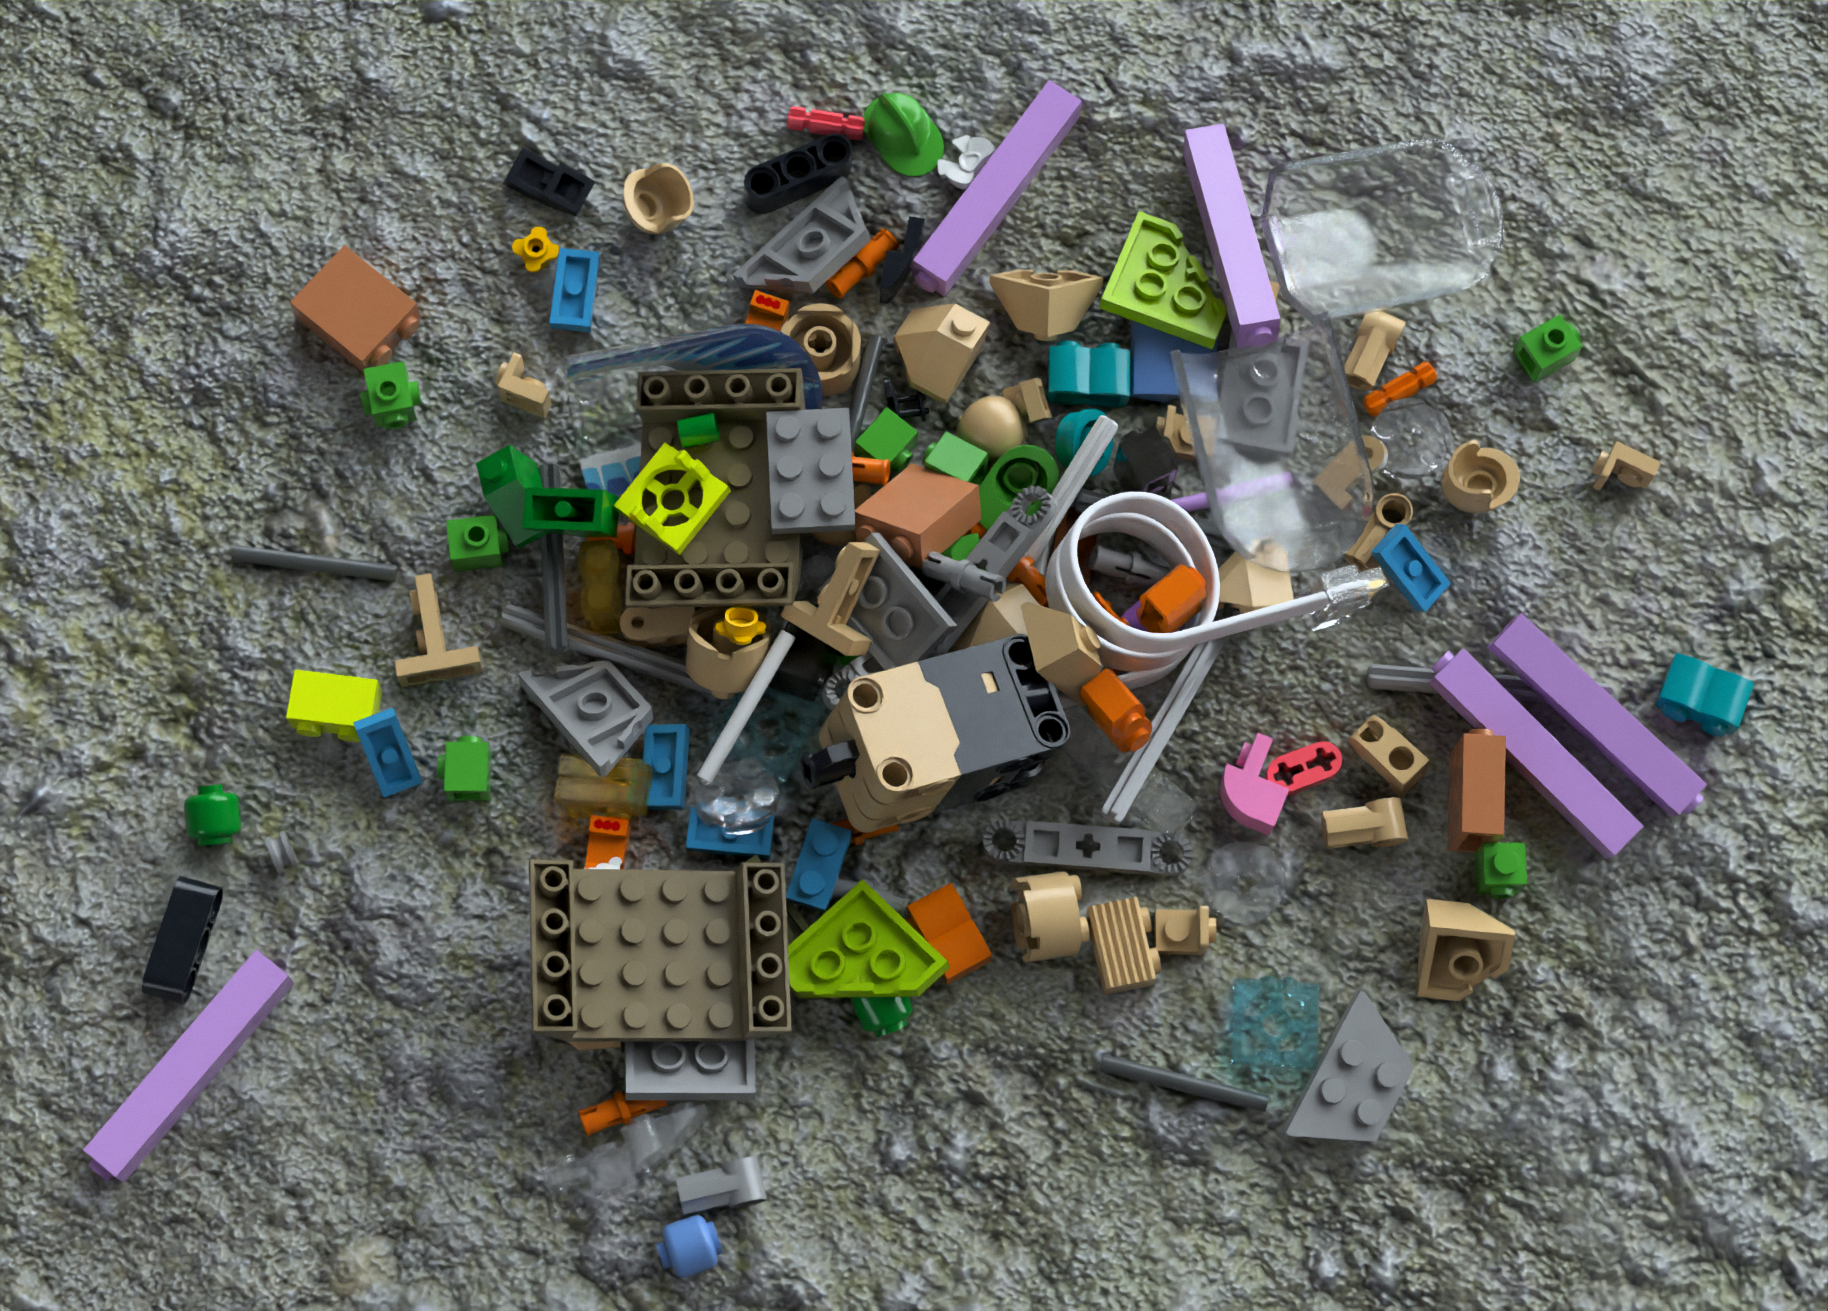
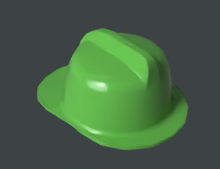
M883 93L866 108L863 115L865 119L864 132L885 162L895 172L907 177H920L932 172L938 166L937 161L942 158L944 153L943 138L936 125L914 98L903 93Z
M1020 445L1009 449L997 460L979 486L981 520L979 522L986 530L990 529L1003 511L1006 512L1009 509L1014 498L1018 497L1017 494L1023 492V488L1028 489L1030 486H1040L1050 495L1058 484L1059 476L1055 459L1046 450L1035 445ZM1035 500L1028 506L1026 510L1027 517L1028 515L1033 517V514H1038L1037 511L1041 510L1040 506H1043L1041 504L1042 500Z

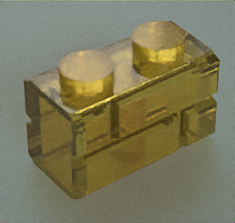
M567 753L561 755L558 769L559 779L556 781L554 800L555 803L567 810L566 814L568 816L590 819L592 812L606 813V817L625 819L630 822L632 815L645 816L647 814L648 792L651 790L653 769L642 759L621 758L609 774L601 778L581 755Z

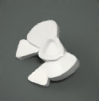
M966 135L952 140L954 147L962 153L959 156V164L939 159L937 164L940 177L942 179L947 178L957 188L967 189L984 166V163L996 151L994 145L986 138H970V136Z

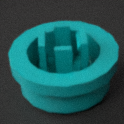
M1084 409L1080 412L1069 413L1061 420L1056 431L1055 450L1059 461L1064 467L1068 468L1098 417L1101 415L1106 416L1104 412L1098 409ZM1113 438L1089 476L1099 474L1106 467L1112 453Z

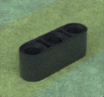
M829 134L754 166L747 172L744 179L746 205L750 210L758 214L771 213L830 187L841 176L847 178L852 169L851 143L840 134ZM831 154H838L844 159L833 163L827 161L825 157ZM793 170H803L807 172V175L798 179L793 178L789 173ZM765 185L772 189L766 194H757L753 191L755 187Z
M183 876L177 879L144 973L142 993L186 1004L192 993L220 910L223 887Z

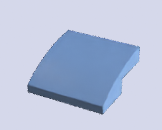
M1132 320L1130 396L1167 403L1175 398L1210 405L1217 400V340L1212 350Z

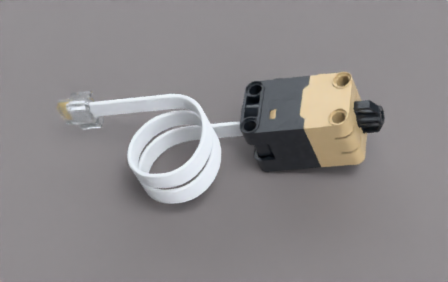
M1146 492L1115 494L1103 498L1087 508L1053 552L1045 577L1046 596L1049 607L1070 614L1084 626L1089 625L1093 628L1100 641V648L1097 650L1101 664L1113 669L1132 671L1131 673L1117 676L1129 690L1154 683L1168 675L1186 657L1191 649L1199 643L1300 615L1308 632L1346 622L1358 608L1370 605V599L1380 589L1387 588L1388 583L1381 567L1359 572L1357 565L1353 564L1317 574L1315 576L1317 581L1308 591L1298 595L1295 600L1213 622L1219 603L1220 582L1216 559L1205 534L1195 520L1177 504L1162 496ZM1103 532L1126 533L1140 538L1151 545L1161 554L1172 570L1179 564H1184L1187 568H1195L1206 582V597L1200 602L1201 611L1185 623V630L1172 633L1145 632L1118 621L1095 600L1083 580L1077 558L1078 540ZM1015 634L1010 637L854 679L820 729L819 742L823 750L813 755L809 752L802 753L800 758L801 771L806 784L812 790L835 783L850 824L858 831L865 833L873 832L896 824L914 822L928 815L972 802L987 801L1004 793L1029 786L1044 768L1045 760L1055 756L1069 739L1070 726L1063 708L1078 704L1063 692L1057 693L1055 684L1050 683L1036 672L1028 636ZM1009 654L1017 655L1022 660L1023 665H1020L1015 658L1009 657ZM1047 733L1051 735L1053 742L1050 743Z

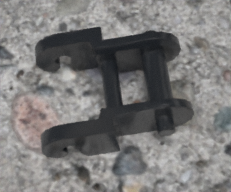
M889 377L883 378L887 406L893 405L894 413L901 419L920 416L922 422L926 421L925 414H929V408H924L923 405L926 395L917 390L916 395L897 397V394L891 390ZM917 401L918 408L899 410L898 403Z

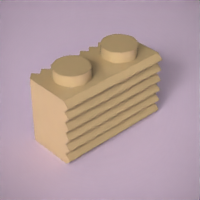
M1137 897L1089 906L1086 911V919L1103 994L1107 995L1154 985L1156 980L1155 974L1161 972V963L1157 948L1149 949L1146 937L1147 932H1152L1148 908H1140Z

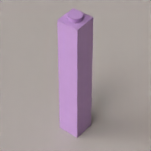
M1050 80L1046 83L913 259L912 276L915 277L914 279L920 287L928 292L933 293L936 291L942 296H946L1079 119L1082 103L1080 99Z
M1224 123L1187 129L1184 136L1183 156L1237 347H1262L1270 342H1276L1278 340L1280 316Z
M1522 613L1515 616L1487 646L1494 655L1670 817L1680 815L1682 812L1688 815L1701 803L1704 797L1699 793L1707 784Z
M1464 648L1455 656L1450 651H1447L1431 667L1436 675L1428 683L1474 729H1490L1494 731V735L1506 736L1505 759L1605 859L1615 856L1644 827Z
M256 949L83 1149L93 1158L88 1166L107 1182L112 1176H115L124 1183L295 984L290 976Z

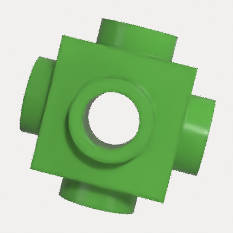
M404 361L364 369L367 391L360 392L365 416L373 415L377 428L399 429L408 425V422L417 420L415 406L422 405L417 381L410 382Z

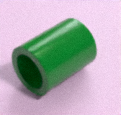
M715 413L677 420L679 437L683 448L720 441V432Z

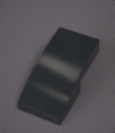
M523 147L503 184L541 204L576 217L596 181L562 162L557 166Z
M909 216L903 253L886 252L880 286V303L888 304L908 279L912 271L913 259L921 249L924 236V218Z

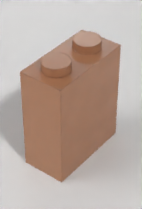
M346 245L290 301L294 315L298 320L363 373L365 368L385 365L393 353L392 349L402 338L407 340L416 332L420 324L419 320L421 319L418 305L415 301Z
M912 463L855 509L856 542H864L871 533H880L903 562L922 568L925 559L933 561L927 556L930 552L943 553L981 520L979 487L976 484Z
M1471 729L1468 733H1464L1449 754L1447 851L1475 853L1482 843H1498L1504 836L1506 736L1494 735V731L1490 729Z

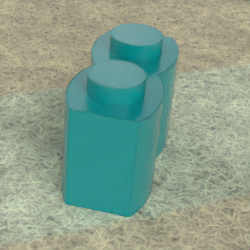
M1061 341L1057 343V346L1049 347L1046 384L1048 403L1060 405L1088 404L1105 407L1127 406L1130 396V350L1122 349L1116 343H1101L1097 345V348L1081 347V344L1076 341Z
M1676 653L1669 663L1654 705L1662 709V714L1669 719L1684 722L1686 719L1694 720L1702 725L1701 729L1706 733L1724 737L1725 734L1733 735L1739 728L1754 683L1735 673L1714 668L1696 658Z

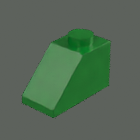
M511 445L478 461L476 466L483 496L514 545L522 548L548 534V532L522 528L525 487H542L537 463Z
M525 487L522 528L576 537L617 538L619 512L616 511L613 505L620 497L608 491L598 489Z

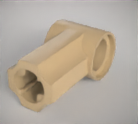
M1369 306L1354 339L1357 341L1346 360L1340 378L1345 380L1349 386L1358 390L1372 391L1388 354H1392L1406 322Z
M1399 493L1387 494L1379 500L1374 512L1343 553V557L1351 566L1362 573L1373 575L1380 564L1370 552L1395 524H1405L1408 527L1413 515L1411 502ZM1387 509H1394L1401 514L1403 520L1399 523L1387 522L1382 512Z
M1382 798L1370 801L1362 807L1323 811L1321 813V831L1326 849L1371 844L1372 847L1381 848L1399 845L1408 841L1401 798Z

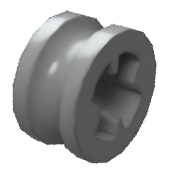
M285 830L279 832L280 835L276 839H272L270 836L264 838L278 873L283 872L286 865L298 866L297 858Z

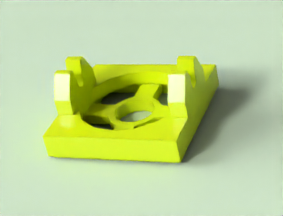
M664 442L613 506L616 511L680 555L731 490L728 485L713 476L700 460H693L687 451H677ZM667 470L687 471L677 484L664 486L654 479L657 474ZM697 481H699L703 491L702 504L699 509L690 504L688 493ZM645 489L657 497L658 508L650 517L645 513L642 506V496ZM672 490H678L685 496L684 503L676 510L665 509L662 505L664 495ZM684 515L689 519L687 522L677 526L662 525L668 517Z

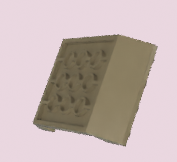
M801 368L638 372L636 411L642 421L640 472L664 442H666L677 451H687L693 460H700L713 476L729 486L731 492L680 555L637 525L635 565H627L625 606L627 608L793 605L801 580L802 533L772 534L766 412L805 410ZM715 413L720 432V441L683 448L679 437L677 420ZM667 470L657 474L654 479L664 486L677 484L687 471ZM697 481L688 493L690 504L699 509L702 504L703 491L699 481ZM645 489L642 496V506L645 513L650 517L658 508L657 497ZM672 490L664 495L662 505L665 509L676 510L684 503L685 496L678 490ZM684 515L668 517L662 525L677 526L687 522L689 519Z
M529 860L532 1033L568 1042H739L786 1034L792 1031L784 863H742L736 871L573 869V860Z

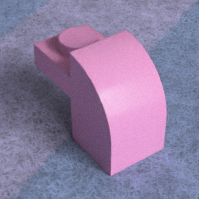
M1257 733L1253 744L1244 742L1235 764L1243 769L1230 764L1226 765L1220 780V796L1226 811L1234 820L1248 828L1270 836L1289 789L1258 776L1273 739Z

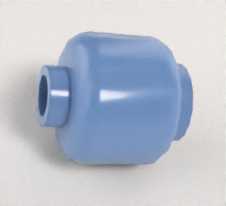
M693 1215L667 1224L662 1232L664 1242L656 1244L663 1268L673 1267L675 1274L680 1278H687L713 1269L717 1265V1255L723 1254L713 1220L706 1222L700 1215Z

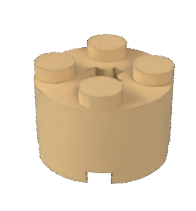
M822 303L810 304L797 310V313L784 323L781 332L795 340L810 356L818 373L821 397L846 391L855 379L860 366L861 338L858 327L854 321L852 322L844 314V311L833 305ZM816 348H824V352L816 353Z
M728 606L702 607L694 612L691 617L687 634L686 673L698 685L711 690V694L716 698L729 699L738 692L746 691L771 648L770 621L761 611L754 607L745 606L757 612L758 621L765 623L766 631L763 634L754 636L748 645H738L731 642L728 636L716 633V624L724 622Z
M1065 871L1014 878L1011 882L1010 891L1018 890V902L1010 903V913L1018 949L1026 948L1028 952L1022 957L1024 962L1077 955L1081 943L1089 941L1088 922L1085 916L1080 917L1077 902L1082 898L1079 877L1077 875L1069 876Z

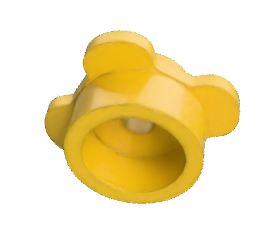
M534 227L531 230V234L523 239H516L512 244L513 253L521 256L525 268L529 272H538L540 269L547 267L552 260L558 258L559 246L551 243L547 237V231L543 227ZM534 247L540 248L538 252L532 251Z
M735 606L725 612L724 622H718L715 631L719 635L728 636V639L733 643L748 645L754 636L765 633L766 625L764 622L758 621V614L755 610L745 606Z

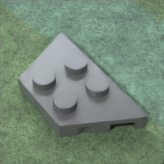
M843 176L838 178L733 274L737 285L741 288L814 293L868 244L871 239L846 178Z
M609 660L589 662L582 666H557V674L532 677L531 670L518 673L520 686L601 778L609 774L653 720L652 707Z
M1355 991L1281 1132L1283 1136L1319 1138L1324 1140H1350L1355 1142L1377 1141L1414 1066L1367 994L1363 991Z

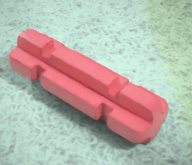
M793 106L788 112L787 126L790 130L803 132L804 128H807L809 133L821 135L845 134L847 139L861 140L864 135L865 119L849 115L847 119L843 118V114L815 109H812L810 113L806 112V108Z

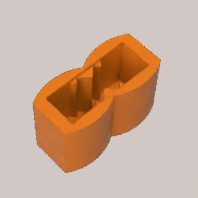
M1179 564L1140 596L1141 606L1136 610V616L1140 624L1150 633L1176 632L1201 611L1200 602L1206 597V582L1195 568H1187L1184 564Z
M1104 669L1081 688L1080 697L1088 707V715L1122 753H1128L1130 750L1136 751L1148 742L1152 731V723L1145 716V707L1111 669Z
M952 883L906 906L908 918L905 920L948 961L950 968L941 976L946 985L991 962L992 954Z

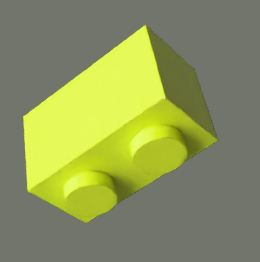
M295 669L286 718L291 727L296 729V733L300 735L320 737L321 732L338 734L337 737L344 741L360 742L353 722L379 713L383 691L376 679Z

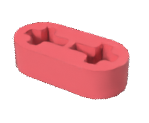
M1325 741L1316 742L1272 760L1266 770L1265 779L1288 788L1287 796H1291L1333 779L1341 768L1342 755L1334 744ZM1317 753H1321L1323 758L1331 757L1333 760L1328 766V771H1324L1322 766L1308 769L1307 765L1315 761ZM1279 767H1283L1285 772H1291L1296 769L1300 771V773L1295 774L1291 778L1290 785L1286 786L1283 780L1276 781L1274 778L1279 771Z

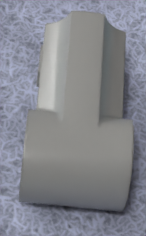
M756 1156L732 1160L721 1164L718 1169L676 1178L684 1216L729 1206L730 1209L742 1208L767 1200L760 1165Z

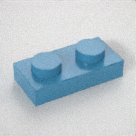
M559 248L549 321L551 329L591 332L600 264L599 252Z
M1395 524L1370 552L1416 611L1426 612L1451 584L1405 524Z
M393 707L353 722L383 798L423 783Z
M686 724L648 725L645 729L640 807L644 810H685L690 728Z
M691 807L686 851L742 857L757 855L762 859H770L774 815Z
M812 818L786 894V901L824 913L828 910L853 835L852 830Z

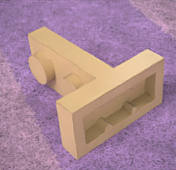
M848 542L847 546L840 551L836 558V570L830 583L819 594L818 608L807 601H794L793 605H785L780 616L846 656L866 655L872 640L849 627L846 623L881 550L868 542Z
M432 574L415 576L417 590L410 591L413 614H421L423 629L416 630L420 654L427 653L428 655L395 660L396 674L401 687L484 673L478 646L446 651L436 585Z

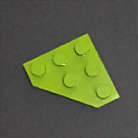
M1138 211L1103 293L1099 308L1213 350L1225 320L1227 308L1221 298L1216 299L1208 286L1209 278L1195 255L1190 256L1182 242L1183 235L1177 225Z
M863 879L788 946L790 989L799 998L917 997L950 968L948 961Z

